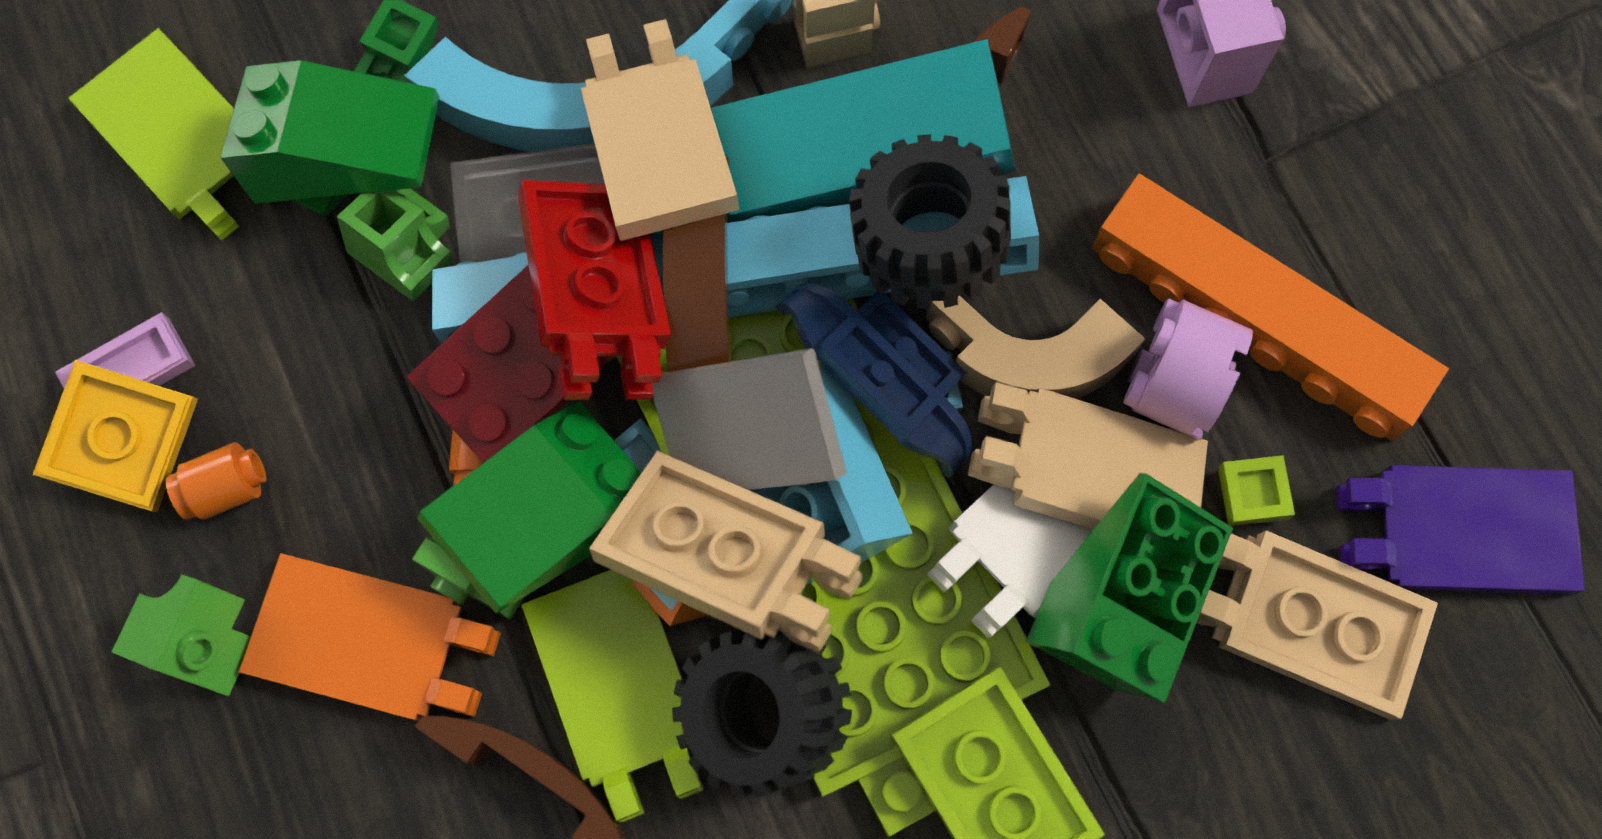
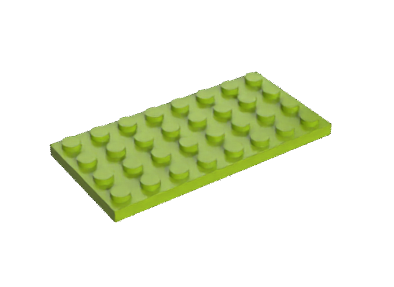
M845 299L856 311L858 310L853 299ZM779 310L728 318L732 334V361L806 350L797 334L795 322L788 313L783 315ZM666 347L661 349L662 354L659 357L662 373L667 372ZM617 356V359L621 366L622 356ZM817 360L818 366H819V367H824V366ZM853 394V399L908 521L912 534L872 558L861 562L857 571L862 573V581L850 600L821 589L815 581L807 584L800 594L830 610V617L826 623L831 625L832 632L825 642L826 648L822 656L825 659L830 657L837 658L843 669L835 673L839 684L848 682L851 696L842 698L843 708L852 710L851 724L840 727L839 730L847 737V740L842 750L831 754L834 762L826 770L814 774V780L822 797L903 758L890 737L891 733L996 667L1002 668L1021 700L1050 686L1030 644L1026 642L1027 638L1015 615L989 639L971 621L1002 590L997 580L978 561L945 593L928 577L927 574L959 543L948 528L963 513L935 459L921 456L900 445L897 442L898 439ZM653 396L651 400H637L661 452L670 456Z

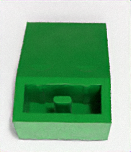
M1139 473L1051 581L1026 642L1116 691L1165 703L1233 528L1147 473Z

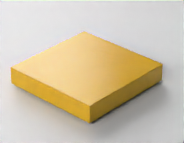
M75 360L33 475L142 509L158 512L166 490V478L172 474L198 398Z

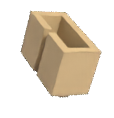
M793 0V21L806 67H814L870 54L872 51L873 31L880 29V16L876 2L882 0Z

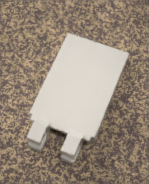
M997 485L990 487L948 528L959 543L927 574L945 593L978 561L1004 587L971 620L988 639L1001 629L1022 607L1036 618L1049 584L1093 531V529L1014 506L1015 491L1011 490L1012 488H1004Z

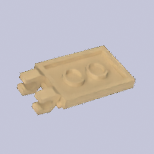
M666 19L643 25L653 62L650 64L619 71L609 34L586 39L596 77L585 80L586 87L581 88L620 241L740 210L737 193L696 59L690 60L688 54L676 56Z
M996 382L992 386L990 396L985 395L981 400L978 422L1008 433L1021 434L1018 446L1015 443L986 436L982 441L981 450L975 449L971 455L968 476L999 487L1012 488L1011 490L1015 491L1014 506L1094 530L1139 473H1147L1201 507L1208 446L1207 440H1197L1179 431L1040 387L1036 392L1032 390L1027 392L1025 389Z
M659 451L652 457L589 548L594 562L761 640L765 634L774 638L778 630H780L790 641L816 652H820L832 630L831 625L826 623L830 617V610L800 595L810 577L821 589L849 600L862 581V573L857 571L861 564V557L823 539L825 536L823 522Z
M1267 530L1257 534L1256 538L1248 535L1244 539L1231 534L1218 566L1220 569L1235 571L1227 595L1223 596L1209 590L1196 622L1201 625L1215 627L1212 638L1220 641L1218 647L1389 720L1402 719L1438 603Z

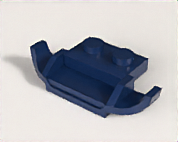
M806 283L793 289L774 306L783 315L788 313L792 316L797 334L805 348H814L816 359L898 439L897 442L900 445L921 456L939 461L943 466L941 471L949 479L963 465L972 452V435L964 418L944 396L966 372L885 292L881 294L877 291L856 311L832 289L816 283Z

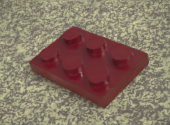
M529 265L521 270L406 376L411 384L483 463L533 425L552 416L568 401L564 400L559 378L560 356H550L548 347H541ZM597 356L599 371L616 356Z

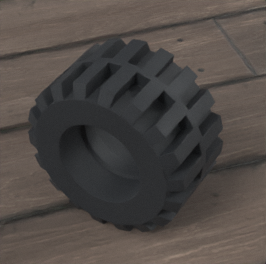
M931 134L917 135L918 142L907 145L906 141L902 139L891 144V153L885 154L878 151L870 158L871 170L861 168L856 176V189L851 190L849 198L855 251L863 275H870L871 284L879 293L882 294L891 289L892 301L905 305L909 298L917 300V308L931 309L932 301H943L945 308L958 305V296L966 294L970 299L982 293V281L993 284L1000 275V264H1006L1010 253L1011 241L1009 184L1006 176H1000V165L992 156L982 159V148L972 142L965 147H961L958 145V137L944 135L942 141H931ZM926 212L948 213L960 219L953 226L937 232H918L903 226L910 218Z
M736 630L720 634V638L707 640L698 647L700 655L690 656L682 669L687 673L688 678L677 680L673 693L681 698V705L672 708L673 722H681L683 734L676 736L681 750L689 747L694 755L688 761L696 773L707 770L709 772L707 783L719 790L730 786V795L746 797L751 794H755V797L770 795L814 778V774L826 770L834 762L831 754L842 750L847 737L839 730L840 727L851 724L852 710L843 708L842 698L851 696L848 682L839 684L835 673L843 669L837 658L830 657L825 659L822 656L826 648L825 644L820 652H816L790 641L780 630H778L774 638L765 634L762 640L742 630ZM754 675L762 679L769 686L777 700L779 727L773 742L768 741L756 731L747 713L746 694Z

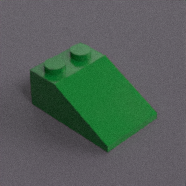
M302 60L246 66L221 159L255 204L422 187L439 95L435 88Z
M577 402L533 425L422 509L417 519L497 614L590 557L591 552L589 548L642 472L580 402Z

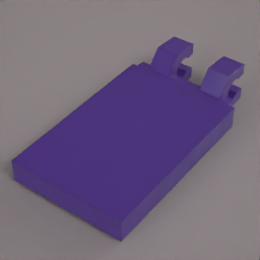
M1391 465L1381 472V478H1349L1346 480V485L1335 487L1337 511L1384 512L1386 539L1354 538L1350 540V544L1339 546L1340 562L1364 572L1388 571V579L1391 580V583L1406 590L1574 595L1585 591L1573 471Z

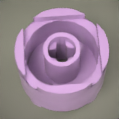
M1168 298L1153 327V331L1156 334L1149 352L1142 349L1128 377V382L1131 384L1123 404L1130 406L1133 412L1197 440H1201L1203 430L1209 432L1218 419L1240 374L1235 371L1236 363L1231 361L1236 350L1247 355L1253 330L1182 299L1180 302H1176Z

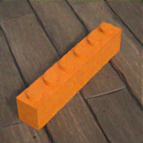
M1140 173L1105 220L1091 249L1099 253L1100 259L1106 266L1121 274L1130 273L1147 284L1151 293L1163 303L1168 298L1176 302H1180L1183 299L1252 329L1253 335L1249 350L1251 357L1258 364L1272 371L1286 373L1301 383L1303 391L1308 396L1323 404H1334L1353 416V421L1357 427L1374 437H1385L1392 442L1413 427L1449 370L1445 365Z

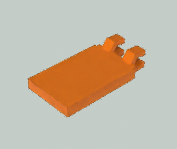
M280 553L239 672L419 721L422 716H428L431 705L475 717L482 692L468 686L440 679L450 645L494 657L501 633L494 630L495 628L459 618L462 607H459V604L449 597Z

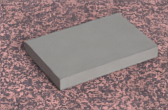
M814 348L662 373L659 383H652L653 399L668 452L675 459L747 490L836 481L847 473Z

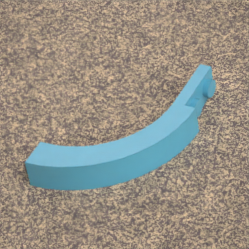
M729 0L693 36L675 49L676 56L688 54L690 60L696 59L710 106L734 86L731 59L733 61L740 59L752 45L755 34L768 21L771 23L778 21L786 13L792 0ZM446 37L404 75L408 83L436 89L439 95L436 111L437 117L463 132L490 143L517 150L546 154L597 152L581 88L586 87V83H548L509 75L471 57Z

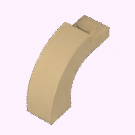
M958 296V305L945 308L943 301H932L931 309H928L926 320L930 323L928 328L934 338L949 350L953 351L957 347L961 351L957 356L956 363L966 374L960 381L976 392L986 396H990L992 386L998 382L1025 389L1027 392L1029 390L1036 392L1040 387L1074 399L1082 398L1096 391L1118 374L1135 356L1145 340L1140 333L1101 299L1071 328L1057 336L1042 340L1019 339L1001 332L960 296Z

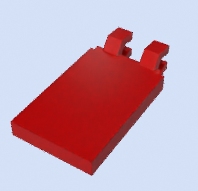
M522 180L517 196L541 347H548L550 356H560L559 378L564 400L590 399L592 394L590 382H597L600 376L597 356H622L621 379L626 400H651L654 394L652 383H659L662 377L659 358L662 354L661 349H665L671 336L651 234L620 241L605 184Z

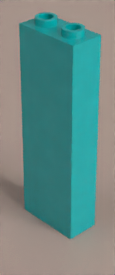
M988 39L711 108L724 154L730 160V173L740 208L738 211L730 212V216H727V223L747 220L758 215L775 216L800 212L815 206L832 207L849 204L850 192L856 189L855 178L860 169L871 170L870 158L878 151L885 154L891 153V144L902 139L906 141L907 145L918 142L917 135L931 134V141H942L944 135L958 137V145L961 147H965L972 142L982 148V159L992 156L1000 165V175L1016 172ZM663 230L657 231V232H654V233H655V234H661V233H663Z

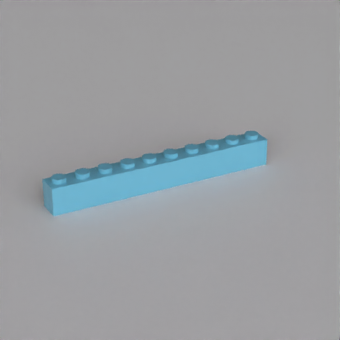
M1026 176L1007 179L1009 199H1011V241L1006 264H1000V275L1038 270L1039 232ZM850 205L815 206L800 212L775 216L758 215L747 220L727 223L728 318L778 310L774 307L793 289L806 283H816L832 289L843 299L874 295L877 290L871 284L870 275L864 276L859 267L851 226ZM926 212L910 218L903 226L918 232H937L953 226L960 219L948 213ZM663 233L651 235L663 293ZM526 252L508 258L483 262L467 261L451 267L432 269V330L440 344L447 340L528 265ZM888 289L885 293H891V289Z

